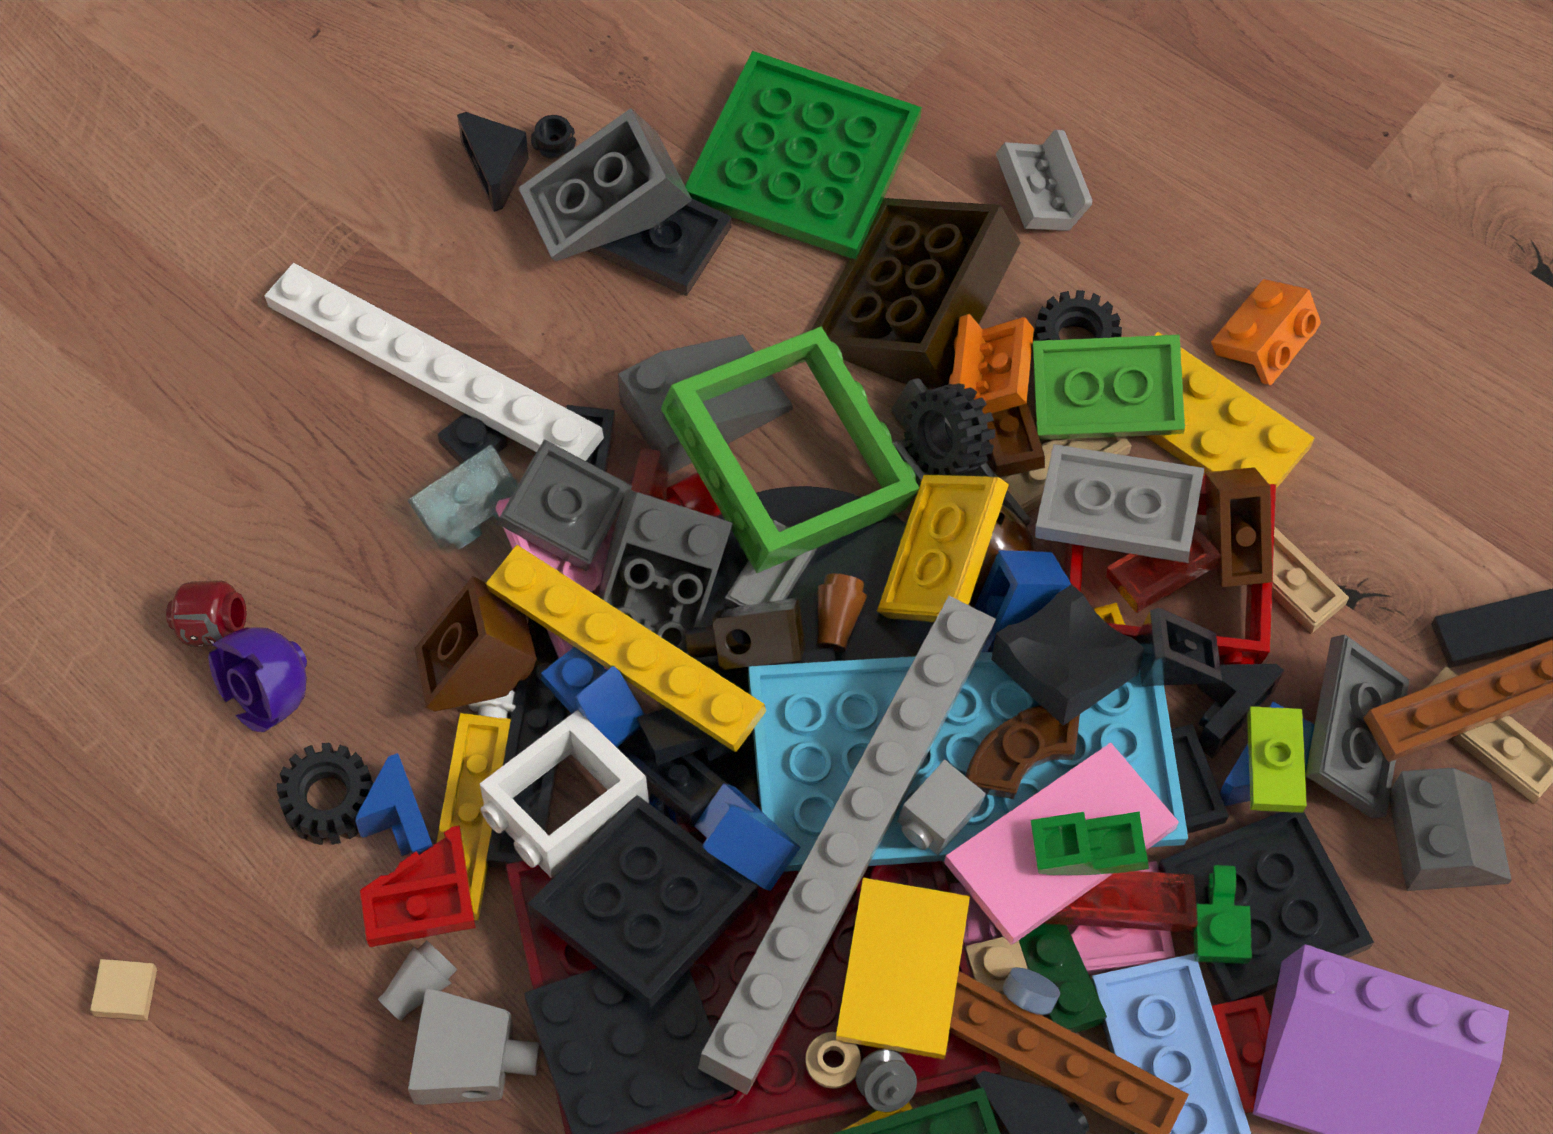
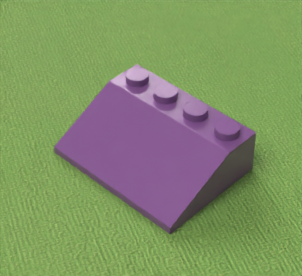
M1305 944L1281 963L1253 1115L1312 1134H1477L1502 1061L1509 1011Z

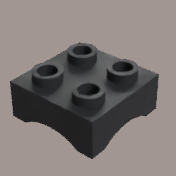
M1071 584L1060 591L1044 608L1030 618L1017 624L1008 625L997 632L991 660L1058 722L1065 725L1137 676L1144 648L1132 637L1123 635L1109 626L1094 611L1086 597Z

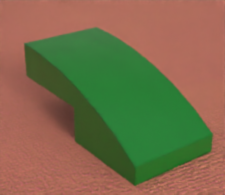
M1140 811L1087 820L1084 812L1031 820L1039 874L1099 875L1149 869Z

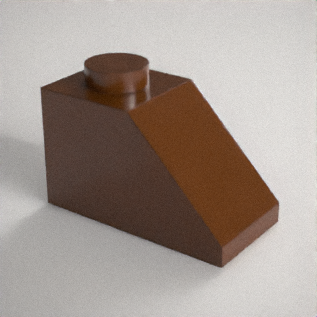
M1255 467L1205 472L1206 521L1220 585L1223 588L1272 582L1271 495L1269 483Z

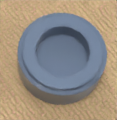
M1020 967L1011 969L1003 985V991L1011 1002L1026 1011L1040 1015L1051 1013L1060 996L1058 987L1049 979L1032 970Z

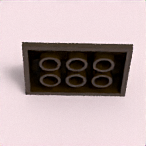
M884 198L856 259H849L811 330L822 326L829 340L839 347L845 361L904 384L919 378L926 387L938 388L948 385L954 367V339L958 335L959 318L970 314L980 324L1021 243L1002 206L996 204Z

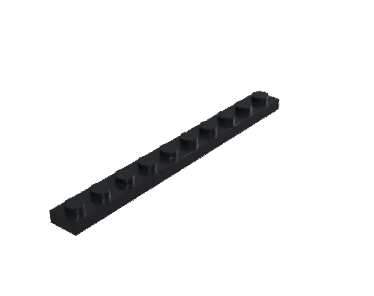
M566 405V409L602 427L604 438L586 462L607 472L615 424V410ZM529 618L528 627L537 660L530 675L525 680L517 683L514 705L516 706L512 712L503 766L565 720L567 708L541 680V673L557 661L559 657L547 629ZM558 764L512 798L546 833ZM493 829L491 831L487 854L488 867L507 869L506 864L523 861L515 849V840L505 830L501 833H497Z

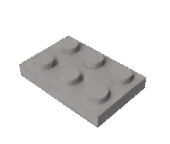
M1053 444L1036 523L1035 538L1188 563L1204 468Z

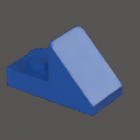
M573 647L541 673L543 683L571 714L578 710L616 748L639 730L637 717L645 715L620 671L615 666L606 670L600 663Z
M396 753L388 756L364 800L355 822L362 838L392 828L401 856L409 853L413 854L416 851L420 855L433 845L399 754Z
M723 783L694 825L707 838L703 848L708 853L769 891L774 887L801 848L736 787Z

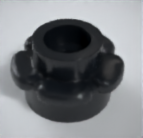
M548 115L536 123L535 132L531 135V144L535 150H540L542 156L551 159L559 158L574 149L576 145V138L573 137L575 130L564 117ZM550 139H558L557 141H550Z

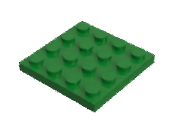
M752 51L685 187L692 199L723 212L732 218L848 258L856 259L919 123L922 107Z

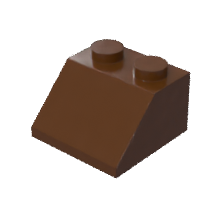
M474 576L470 578L415 647L426 708L434 712L507 696L519 681L525 680L530 675L537 660L526 615L491 593L486 582Z

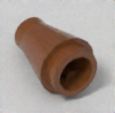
M832 573L825 575L824 583L817 587L818 638L816 645L822 649L833 647L834 652L846 651L849 637L867 598V595L863 592L864 582L862 580L845 574Z

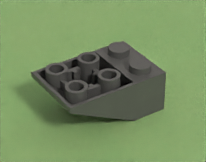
M627 489L611 537L598 597L688 654L686 629L700 626L733 523Z

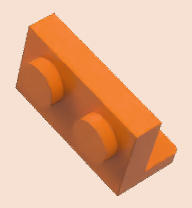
M1263 279L1211 341L1215 354L1255 365L1261 383L1272 385L1283 370L1289 366L1292 359L1310 337L1315 334L1321 324L1310 290Z
M970 314L961 316L959 318L958 335L954 339L955 359L949 384H965L964 389L971 387L977 391L974 400L983 397L987 403L982 409L984 414L995 413L1026 404L1034 333L1033 326L1025 317L982 329Z

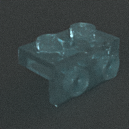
M489 445L407 501L440 549L454 543L459 550L483 534L478 525L493 515L497 521L499 520L495 509L497 502L510 498L518 483L493 446Z

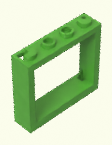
M822 326L672 384L661 407L663 414L726 521L733 523L731 530L756 573H760L904 511L919 490L912 467L902 460L892 443L889 429L883 422L877 419L868 404L864 388L859 382L854 381L843 363L839 347L829 340ZM806 362L882 489L779 532L703 402Z

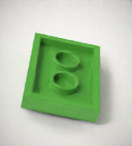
M1180 335L1033 341L1036 430L1040 440L1184 434L1185 419Z

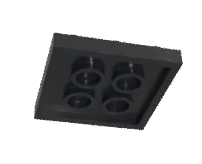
M636 795L528 903V907L532 916L651 1009L758 897V885L708 853L700 841L640 796Z
M1279 812L1162 859L1159 862L1158 869L1193 939V910L1196 904H1209L1208 875L1213 873V866H1235L1236 891L1234 905L1250 906L1252 959L1248 964L1206 962L1226 1003L1255 997L1277 988L1282 961L1305 944L1349 958L1370 949L1374 943L1305 812Z
M599 968L524 993L525 1001L571 1134H628L734 1095L733 1087L698 1069L701 1053L713 1032L690 969L676 981L651 1009Z

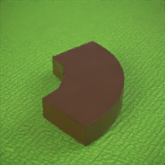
M1041 705L1019 712L1017 716L1002 723L983 739L969 763L965 777L987 795L1014 799L1021 780L1033 767L1050 760L1073 759L1076 750L1080 714L1065 725H1062Z

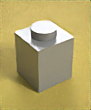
M944 759L905 802L897 822L903 826L902 832L911 843L923 850L928 847L938 856L978 812L986 793Z

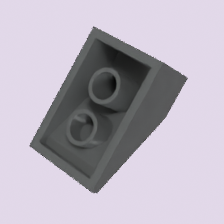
M631 108L518 187L547 250L555 261L655 227L692 201L657 131Z
M743 334L662 351L618 373L620 404L668 475L692 463L661 410L671 385L754 353V349ZM772 375L703 402L727 444L793 410L792 403Z

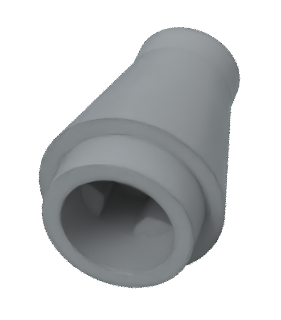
M426 940L418 950L413 946L386 991L378 1000L398 1020L402 1021L408 1013L423 1004L426 988L442 991L452 984L449 978L458 969Z

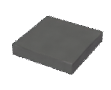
M544 439L503 510L497 524L587 571L621 509L626 490H631L632 486Z

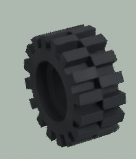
M1077 290L1075 298L1071 299L1069 291L1060 293L1059 302L1053 296L1047 300L1046 308L1041 307L1036 319L1033 341L1061 340L1059 331L1069 326L1082 327L1091 332L1094 338L1121 337L1122 327H1119L1121 319L1118 313L1111 315L1113 306L1108 301L1102 306L1099 305L1101 296L1093 293L1091 299L1087 300L1084 299L1085 291Z
M949 384L919 393L914 397L916 401L909 402L906 408L912 414L904 416L903 424L910 426V431L904 432L905 441L912 439L914 445L908 451L911 457L915 455L920 456L916 464L920 469L928 468V475L954 476L979 468L978 466L984 465L987 462L988 458L985 455L991 454L994 445L987 442V440L995 438V429H988L987 422L994 421L991 412L983 413L982 409L987 403L983 397L974 400L977 391L971 387L964 389L965 384ZM945 418L952 428L953 444L946 433Z
M322 743V751L316 753L313 745L305 747L306 757L303 759L295 753L289 759L292 768L288 769L283 766L279 774L282 783H277L278 801L290 828H295L298 836L304 840L307 839L308 835L311 836L313 843L323 845L324 838H330L331 844L334 845L341 843L339 837L341 834L347 833L349 839L358 835L355 829L357 826L355 819L373 786L367 765L364 766L362 757L356 752L351 756L348 747L341 744L337 751H333L331 743ZM331 777L345 784L347 788L346 796L342 803L333 809L318 810L307 802L308 791L318 780Z

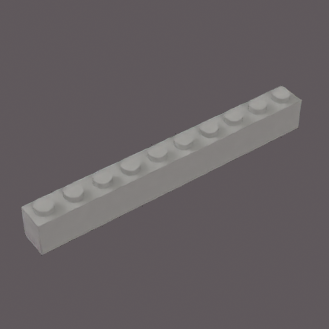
M948 596L703 1049L698 1069L746 1095L748 1094L991 633L995 618Z

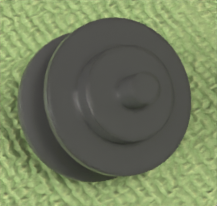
M881 1049L872 1052L862 1060L856 1072V1085L870 1106L878 1111L892 1112L902 1108L911 1100L916 1091L917 1078L915 1072L906 1063L902 1055L893 1050Z

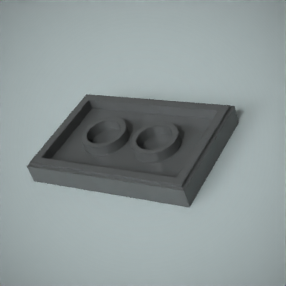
M1344 634L1331 637L1305 776L1371 819L1386 817L1396 760L1387 761L1363 717L1370 709L1407 696L1409 679Z

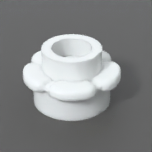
M511 690L505 697L469 704V708L474 712L478 711L477 715L510 719L516 706L514 705L516 692Z

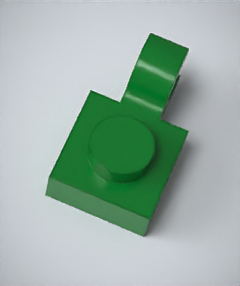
M1213 866V873L1208 875L1209 904H1196L1193 910L1195 962L1248 964L1252 959L1250 906L1234 905L1236 891L1235 866Z

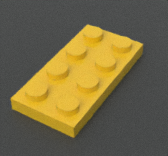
M1157 332L1154 336H1159L1162 334ZM1180 347L1185 419L1184 434L1148 435L1146 437L1186 465L1204 468L1203 476H1205V472L1255 467L1269 484H1276L1277 489L1311 448L1315 438Z

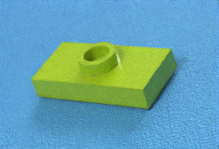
M1250 706L1247 713L1250 810L1303 813L1307 804L1302 709Z

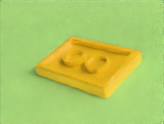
M923 475L877 612L890 619L935 622L948 596L969 605L1009 484L999 477Z
M863 878L836 1032L837 1041L945 1059L970 896Z

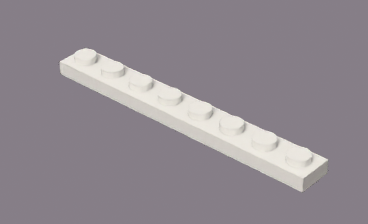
M295 263L287 269L264 295L268 307L472 418L481 420L485 425L535 452L538 451L545 439L586 461L604 438L602 427Z

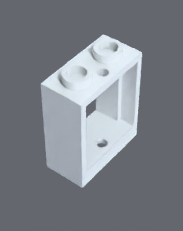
M578 710L479 784L484 803L480 810L487 823L497 833L505 830L515 840L514 846L521 858L532 868L539 865L551 878L556 876L636 795L649 803L646 776ZM571 754L607 791L552 834L548 835L512 798Z

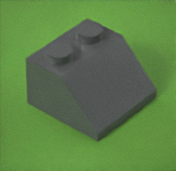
M1456 768L1410 770L1400 773L1391 788L1389 802L1407 891L1509 884L1512 881L1491 783Z

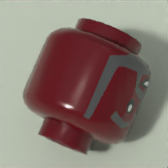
M222 580L191 581L182 584L175 592L173 600L168 603L166 609L168 626L174 630L176 636L183 644L190 647L213 646L219 639L243 629L247 616L246 604L242 595L236 592L231 584Z

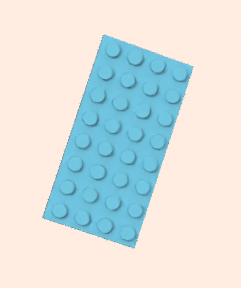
M992 652L981 653L868 866L945 861L947 854L1109 743L1114 745L1179 821L1177 828L1151 847L1184 845L1188 840L1164 685L1142 686L1139 669L1137 676L1080 714L1076 750L1072 760H1050L1033 767L1021 780L1014 799L986 794L978 812L937 856L928 847L925 850L918 848L903 834V826L897 821L905 802L944 759L965 776L976 749L992 730L1017 716L1019 712L1040 706L1034 698L991 660ZM915 657L748 667L749 694L764 703L766 707V713L753 729L760 810L801 847L784 872L801 870Z

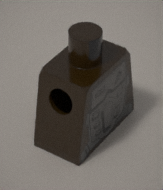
M799 597L718 610L712 618L713 625L686 629V643L689 656L696 659L718 655L720 669L801 661L806 648ZM732 630H744L750 636L751 642L746 644L736 642L732 636Z

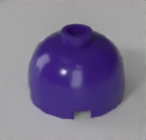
M246 627L228 634L213 644L217 649L209 652L208 661L211 675L225 703L234 698L246 711L245 713L235 715L244 725L253 731L264 733L281 723L298 709L305 697L307 683L305 667L307 666V659L303 650L296 642L288 641L286 637L269 628Z

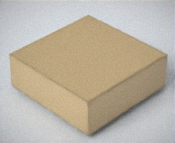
M100 959L90 1009L91 1013L96 1017L148 1021L157 973L154 963Z

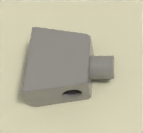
M426 988L408 1086L413 1103L424 1105L496 1101L502 1099L506 1072L537 1076L541 1045L538 1042L512 1040L513 1022L510 1012L505 1009Z

